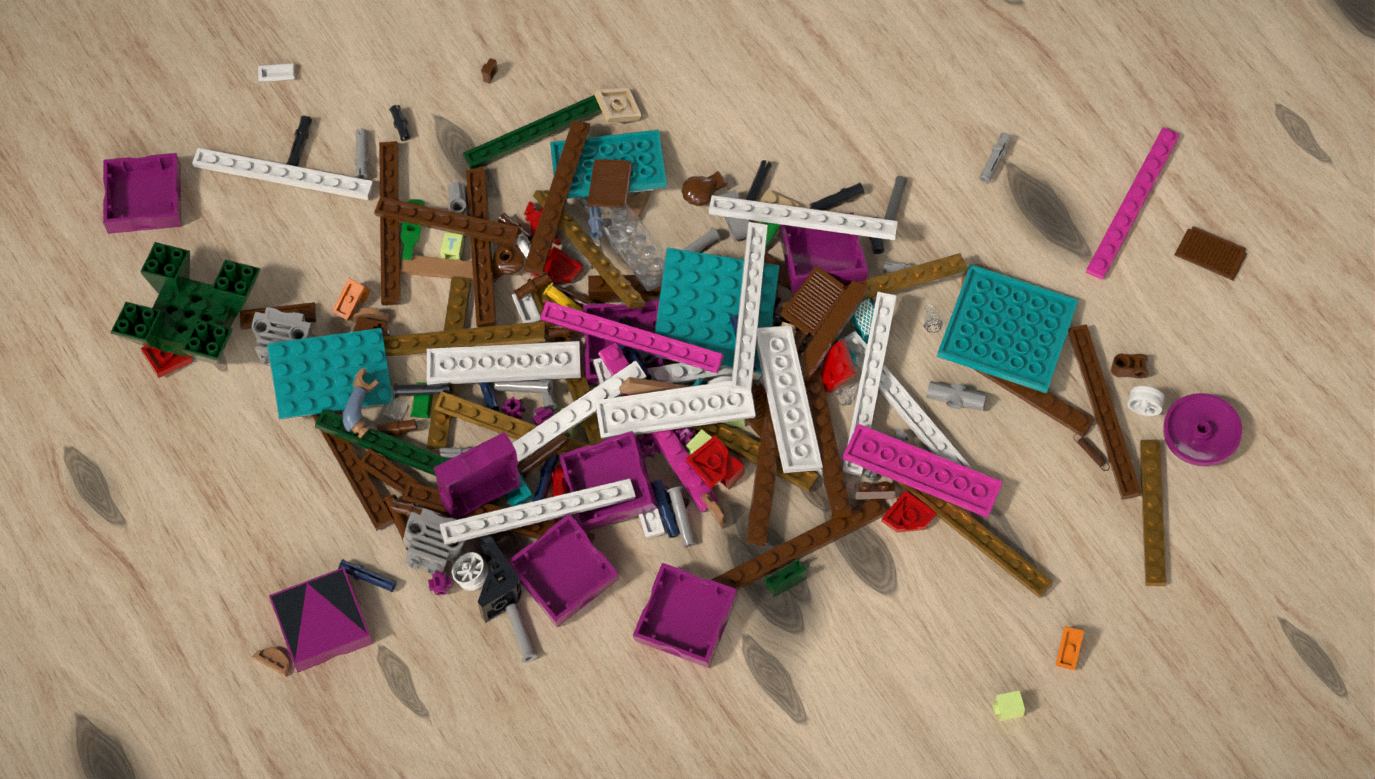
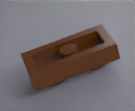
M882 481L876 484H870L869 482L855 484V499L895 498L894 483Z

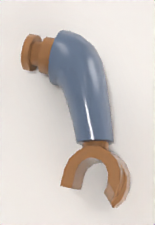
M366 368L359 370L353 382L354 389L343 412L345 429L348 432L352 430L355 434L358 433L359 438H362L370 430L369 427L364 426L365 423L362 421L364 417L361 410L366 393L371 392L378 384L376 380L371 384H366L362 380L366 375Z

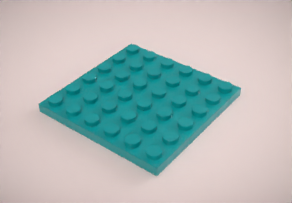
M667 247L655 334L721 353L724 357L720 367L733 369L736 336L729 319L739 315L744 260ZM767 263L763 265L757 328L772 327L779 265ZM755 346V358L759 369L753 371V373L762 374L757 347Z
M970 264L936 357L1047 393L1078 299Z

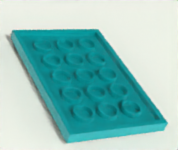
M659 130L587 138L568 199L589 196L594 159L627 160V162H632L628 192L667 187ZM566 140L550 142L553 175L555 174Z
M381 328L267 343L279 420L321 414L323 409L330 412L344 411L354 389L353 382L355 376L363 368H366V375L362 380L366 384H371L376 380L378 384L371 392L366 393L362 408L394 403Z

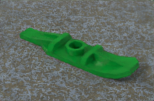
M410 199L407 201L408 203L425 206V202L421 199ZM405 222L402 224L403 260H412L414 246L420 240L421 226Z

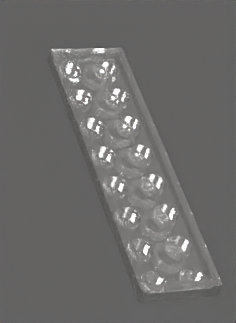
M589 196L578 197L577 200L590 215V207H587ZM628 204L626 206L621 205V208L599 207L601 218L603 219L601 226L603 234L645 289L650 291L661 286L666 252Z

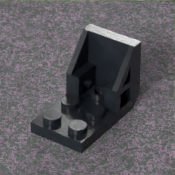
M489 534L481 536L482 543L480 544L483 549L482 554L487 562L491 561L493 564V571L487 574L478 599L480 614L485 623L505 612L507 606L518 604L522 594L518 575Z

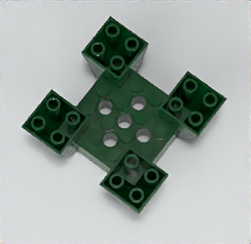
M154 242L140 272L159 295L152 308L125 302L111 330V334L141 346L168 353L173 352L176 355L189 356L195 360L215 364L219 361L233 331L231 326L247 301L261 269L225 259L213 285L191 280L190 250Z

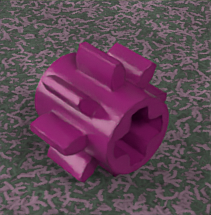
M514 396L509 400L505 399V406H501V410L505 412V415L516 419H522L521 412H526L525 406H522V399L518 401Z
M541 406L534 410L536 415L532 416L534 424L539 426L554 416L550 408L545 410Z
M693 427L672 429L682 446H686L696 433Z
M644 434L643 439H639L644 458H654L656 452H661L652 436Z
M446 572L432 574V579H428L429 589L434 591L435 595L448 594L449 588H453L452 578L447 576Z

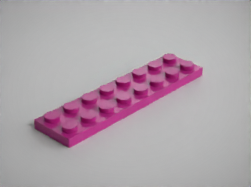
M857 424L842 458L987 518L1003 484L1002 481L861 424Z

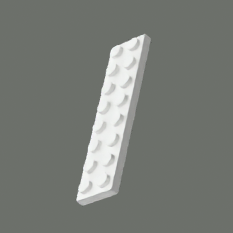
M792 327L757 328L756 347L783 472L821 470L823 466Z
M579 341L427 349V385L448 382L460 384L581 378Z
M732 381L595 400L600 437L602 440L629 431H633L637 435L755 418L752 393L749 395L731 392Z

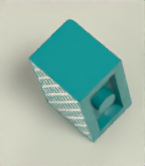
M870 298L862 301L850 319L857 334L866 344L868 343L874 313V306Z

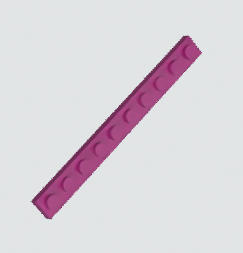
M1162 127L1086 269L1087 274L1101 280L1105 278L1179 138V133Z
M546 301L540 317L542 321L716 374L719 372L724 357L723 354L548 301Z
M616 343L598 353L612 376L630 365ZM673 430L651 432L650 435L700 512L708 510L700 497L704 493H708L712 501L718 504L719 501L713 491L685 462L689 455Z

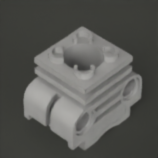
M266 307L265 314L255 312L252 330L258 346H255V351L262 364L270 366L267 343L316 337V335L312 334L311 323L305 322L304 314L295 312L284 313L270 307Z
M423 508L421 515L411 512L403 536L404 545L408 547L404 563H407L413 569L421 568L427 570V573L431 575L443 572L446 562H454L458 559L464 541L445 545L440 524L455 521L456 519L438 516L433 511Z

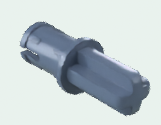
M590 207V219L588 220L590 236L593 239H599L602 236L601 226L603 219L601 218L599 207Z

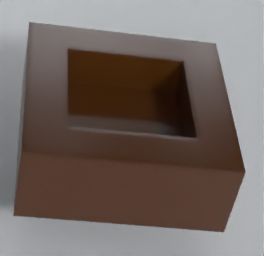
M490 58L481 69L483 82L488 84L491 83L498 71L495 59Z

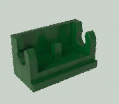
M797 558L793 564L770 577L769 575L764 577L763 582L772 596L775 597L807 579L808 569L805 565L802 566L800 559Z

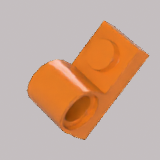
M348 278L332 312L350 321L358 304H363L368 298L370 289Z
M1064 626L1055 666L1071 670L1076 669L1084 635L1083 630Z

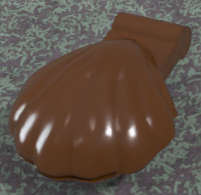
M717 171L709 177L692 176L683 183L681 192L683 199L689 204L702 206L710 202L714 192L725 188L728 183L720 171Z
M502 244L496 248L492 260L494 283L502 275L518 273L524 266L525 255L516 244L515 247Z

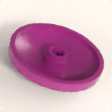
M1196 393L1180 398L1169 408L1163 423V436L1171 452L1182 461L1196 466H1214L1228 460L1238 449L1242 438V423L1236 410L1222 398L1211 394Z

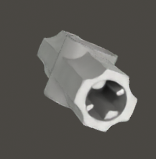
M452 182V184L448 185L450 212L468 215L464 183Z
M930 381L926 398L946 402L951 408L960 409L966 407L983 411L987 394L967 390L961 384L954 383L950 386Z

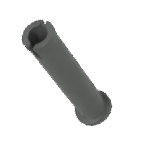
M897 176L884 217L886 220H896L907 179L903 176Z

